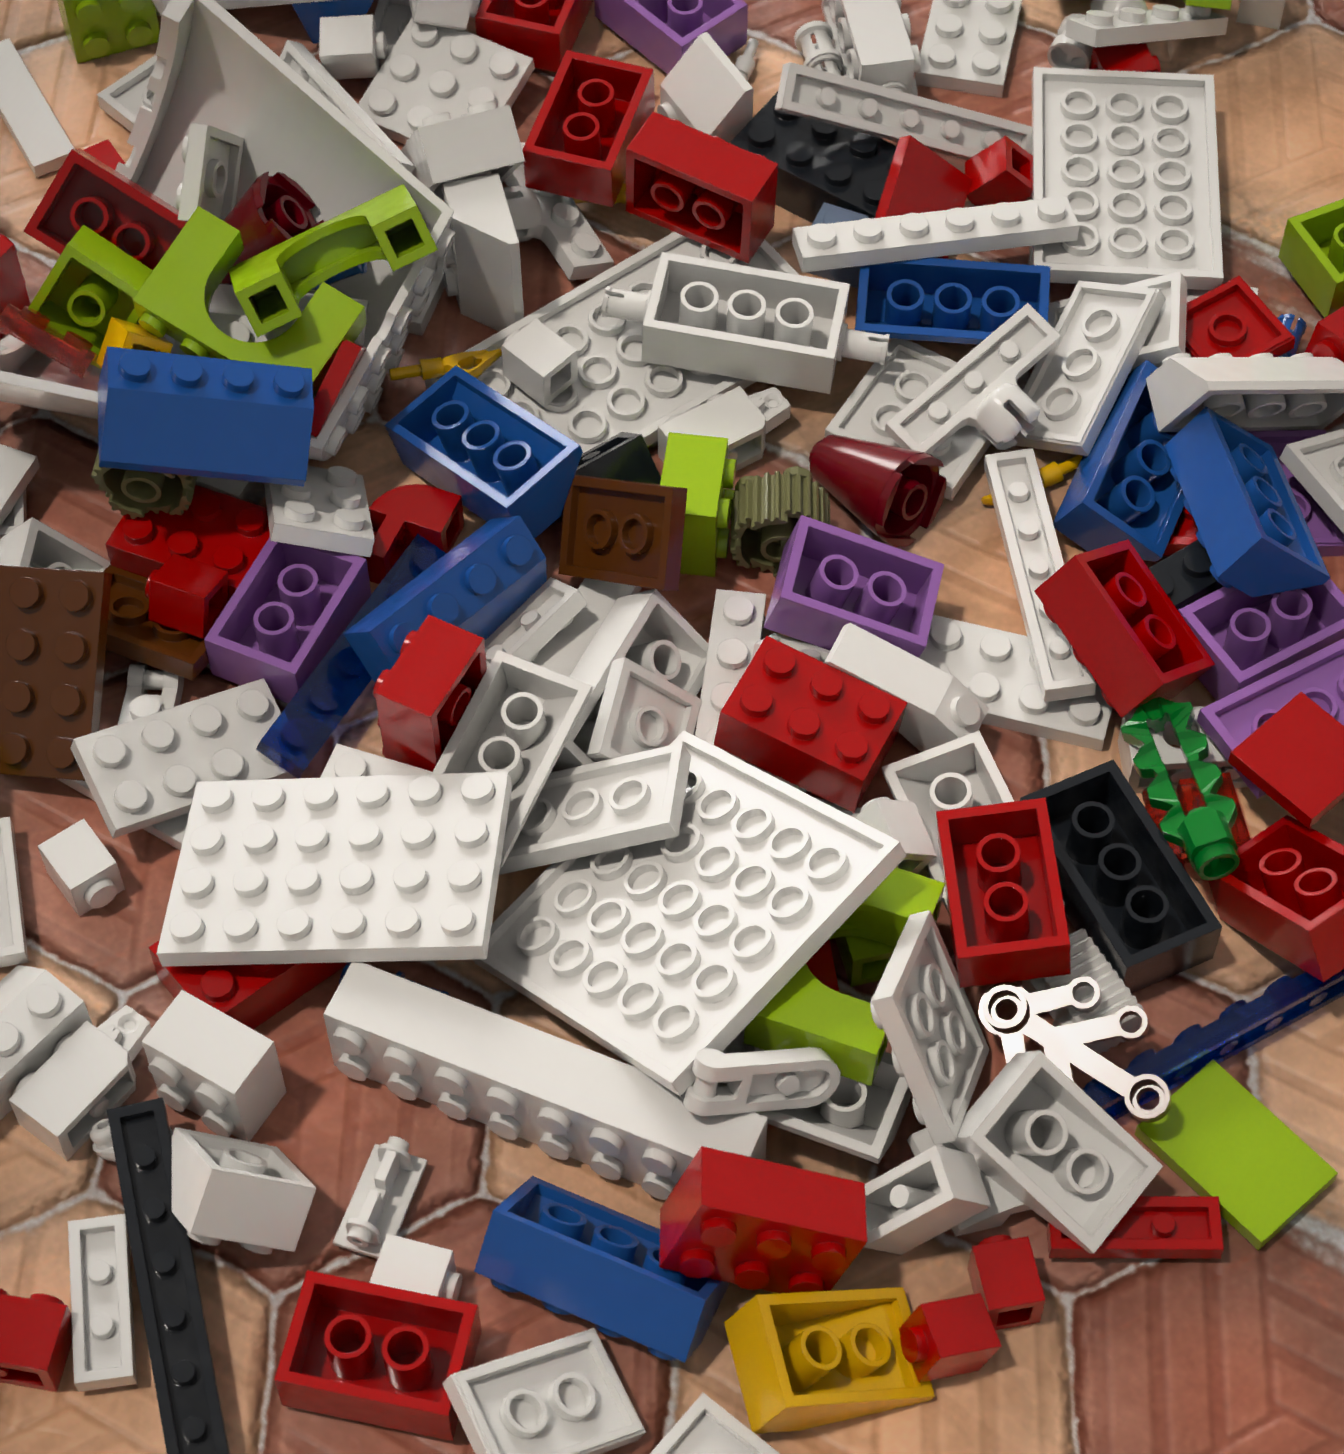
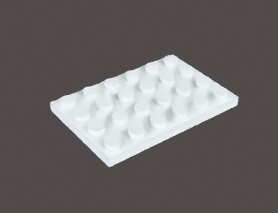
M1033 67L1032 200L1045 197L1067 196L1080 227L1078 240L1032 246V265L1051 266V283L1077 284L1078 280L1126 285L1181 271L1187 281V289L1212 290L1222 285L1224 277L1214 75Z
M509 772L197 782L156 953L162 967L487 959L512 790Z

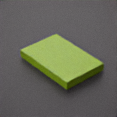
M1214 1059L1171 1096V1107L1165 1117L1152 1123L1141 1122L1137 1125L1134 1134L1198 1195L1219 1196L1220 1215L1258 1251L1327 1189L1338 1175L1334 1168Z

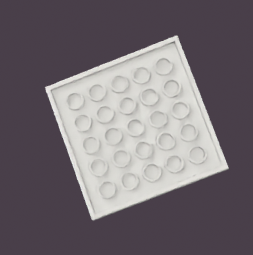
M684 730L670 744L683 743L691 755L678 837L552 863L492 923L487 959L473 960L475 964L678 1096H681L696 1079L692 1071L696 1052L704 1048L723 1052L907 856L900 842Z

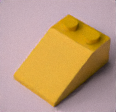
M904 1287L757 1294L727 1319L724 1325L751 1431L755 1434L806 1430L923 1403L934 1398L935 1395L931 1381L918 1383L912 1364L905 1359L900 1345L901 1335L898 1329L911 1315Z

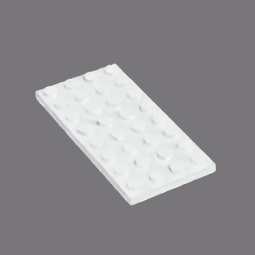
M673 232L464 352L486 349L487 351H492L500 348L502 350V345L506 338L513 331L523 329L537 318L577 349V381L543 407L503 375L502 356L477 379L578 443L583 451L582 454L621 432L642 434L648 447L658 441V425L664 423L671 416L683 414L705 403L716 394H724L738 386L745 389L756 381L642 362L643 323L608 316L607 318L602 317V302L606 287L610 286L614 289L648 294L649 290H652L661 251L799 274L766 240L760 245L750 262L746 263ZM441 377L425 380V386L429 388Z

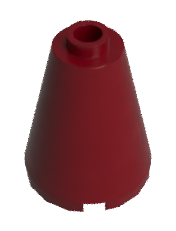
M269 172L263 173L253 182L223 220L240 231L244 250L233 266L324 222L321 220L316 224L310 212L316 206L306 191L286 174L277 172L273 176H268ZM229 272L220 284L232 285Z
M835 434L828 435L823 440L818 441L810 452L809 463L812 477L881 541L894 547L907 546L917 540L910 535L919 526L927 529L934 521L942 505L946 490V477L939 474L938 466L944 467L941 460L929 453Z

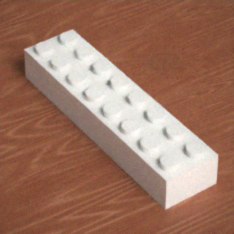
M351 962L323 1013L334 1065L344 1075L358 1081H364L368 1078L384 1084L393 1094L406 1100L420 1098L435 1104L441 1112L457 1120H465L467 1117L486 1124L493 1133L509 1140H516L518 1137L537 1144L544 1153L553 1158L567 1160L570 1157L590 1165L594 1172L604 1178L611 1180L624 1178L637 1183L648 1194L661 1200L668 1198L701 1146L761 1160L766 1159L768 1117L755 1112L715 1116L693 1114L683 1104L686 1091L681 1096H678L632 1065L362 962Z

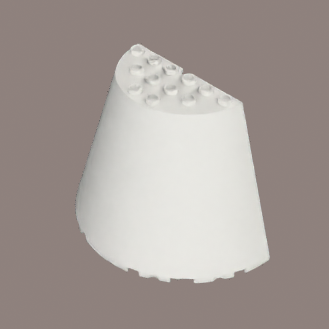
M170 0L161 15V27L156 50L157 61L146 88L155 93L151 102L153 108L151 110L143 105L140 107L127 141L134 148L126 164L118 162L115 171L176 208V191L179 184L183 182L185 166L181 154L183 140L189 134L190 123L210 125L244 138L236 204L253 182L263 173L269 172L268 176H273L280 172L297 182L312 198L316 206L310 212L317 224L321 220L325 222L404 184L415 201L438 248L437 251L394 272L387 260L367 262L368 268L366 273L357 274L331 284L333 288L350 298L368 300L369 307L363 346L366 350L318 437L311 435L308 459L327 461L337 454L349 433H355L365 411L370 414L373 412L382 395L383 388L380 386L386 373L389 374V369L398 367L405 351L402 349V346L409 332L407 329L413 315L416 317L420 315L428 300L430 291L427 289L434 276V267L438 257L444 258L455 238L456 232L449 229L454 210L215 0ZM312 290L308 293L315 294L316 290ZM25 320L22 321L20 326L28 331L24 336L12 331L0 340V401L98 419V381L101 373L100 369Z

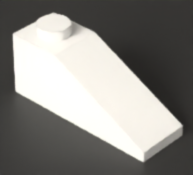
M852 623L843 626L824 663L907 702L899 733L920 752L977 732L989 710L955 676Z

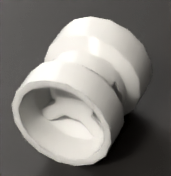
M1071 14L1062 21L1057 37L1053 40L1047 55L1049 64L1053 68L1089 69L1093 47L1065 37L1067 18L1086 17V15Z

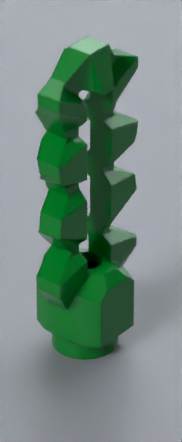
M1162 697L1153 698L1138 707L1132 718L1120 726L1122 737L1125 742L1140 748L1133 758L1134 768L1138 775L1143 779L1155 778L1147 787V792L1152 808L1168 811L1159 824L1161 833L1166 841L1184 848L1191 866L1201 879H1221L1234 872L1240 863L1237 855L1238 847L1231 832L1238 816L1236 804L1232 798L1216 794L1224 783L1223 776L1216 764L1203 762L1209 756L1206 734L1190 730L1195 718L1191 702L1175 703ZM1168 721L1171 723L1172 730L1206 806L1190 810L1186 817L1149 731V728H1152L1155 734L1165 731L1164 726Z

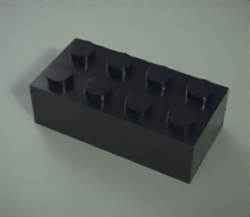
M778 91L730 142V144L754 154L763 155L767 159L778 163L775 205L811 223L814 222L824 202L867 215L871 219L875 218L897 147L880 137L776 111L775 105Z
M1114 759L1020 798V801L1046 798L1061 892L1065 903V913L1076 931L1081 928L1086 930L1088 937L1092 938L1094 945L1098 946L1100 953L1104 954L1106 961L1111 963L1112 969L1117 971L1118 977L1123 979L1125 986L1130 989L1131 994L1213 959L1222 926Z

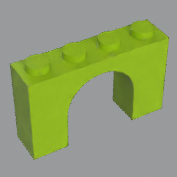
M402 184L228 268L234 293L258 338L303 316L299 307V301L310 290L327 279L347 269L374 260H387L394 272L437 251L438 248L415 201L405 185Z
M198 206L132 301L139 317V324L159 338H163L167 334L181 343L180 349L187 355L311 368L314 399L342 341L349 340L355 342L366 326L365 306L327 283L322 282L302 311L303 316L297 318L294 324L280 336L263 342H244L226 335L216 327L209 317L210 303L217 287L229 272L228 268L233 266L244 250V246L238 229Z
M896 867L829 939L856 936L896 947L897 941L911 914L930 910L935 923L937 922L945 883ZM805 964L745 1027L743 1043L766 1051L808 1047L821 1048L836 1063L841 1073L840 1076L872 1086L889 1041L884 1029H879L874 1023L870 1002L827 987L811 973L807 964Z

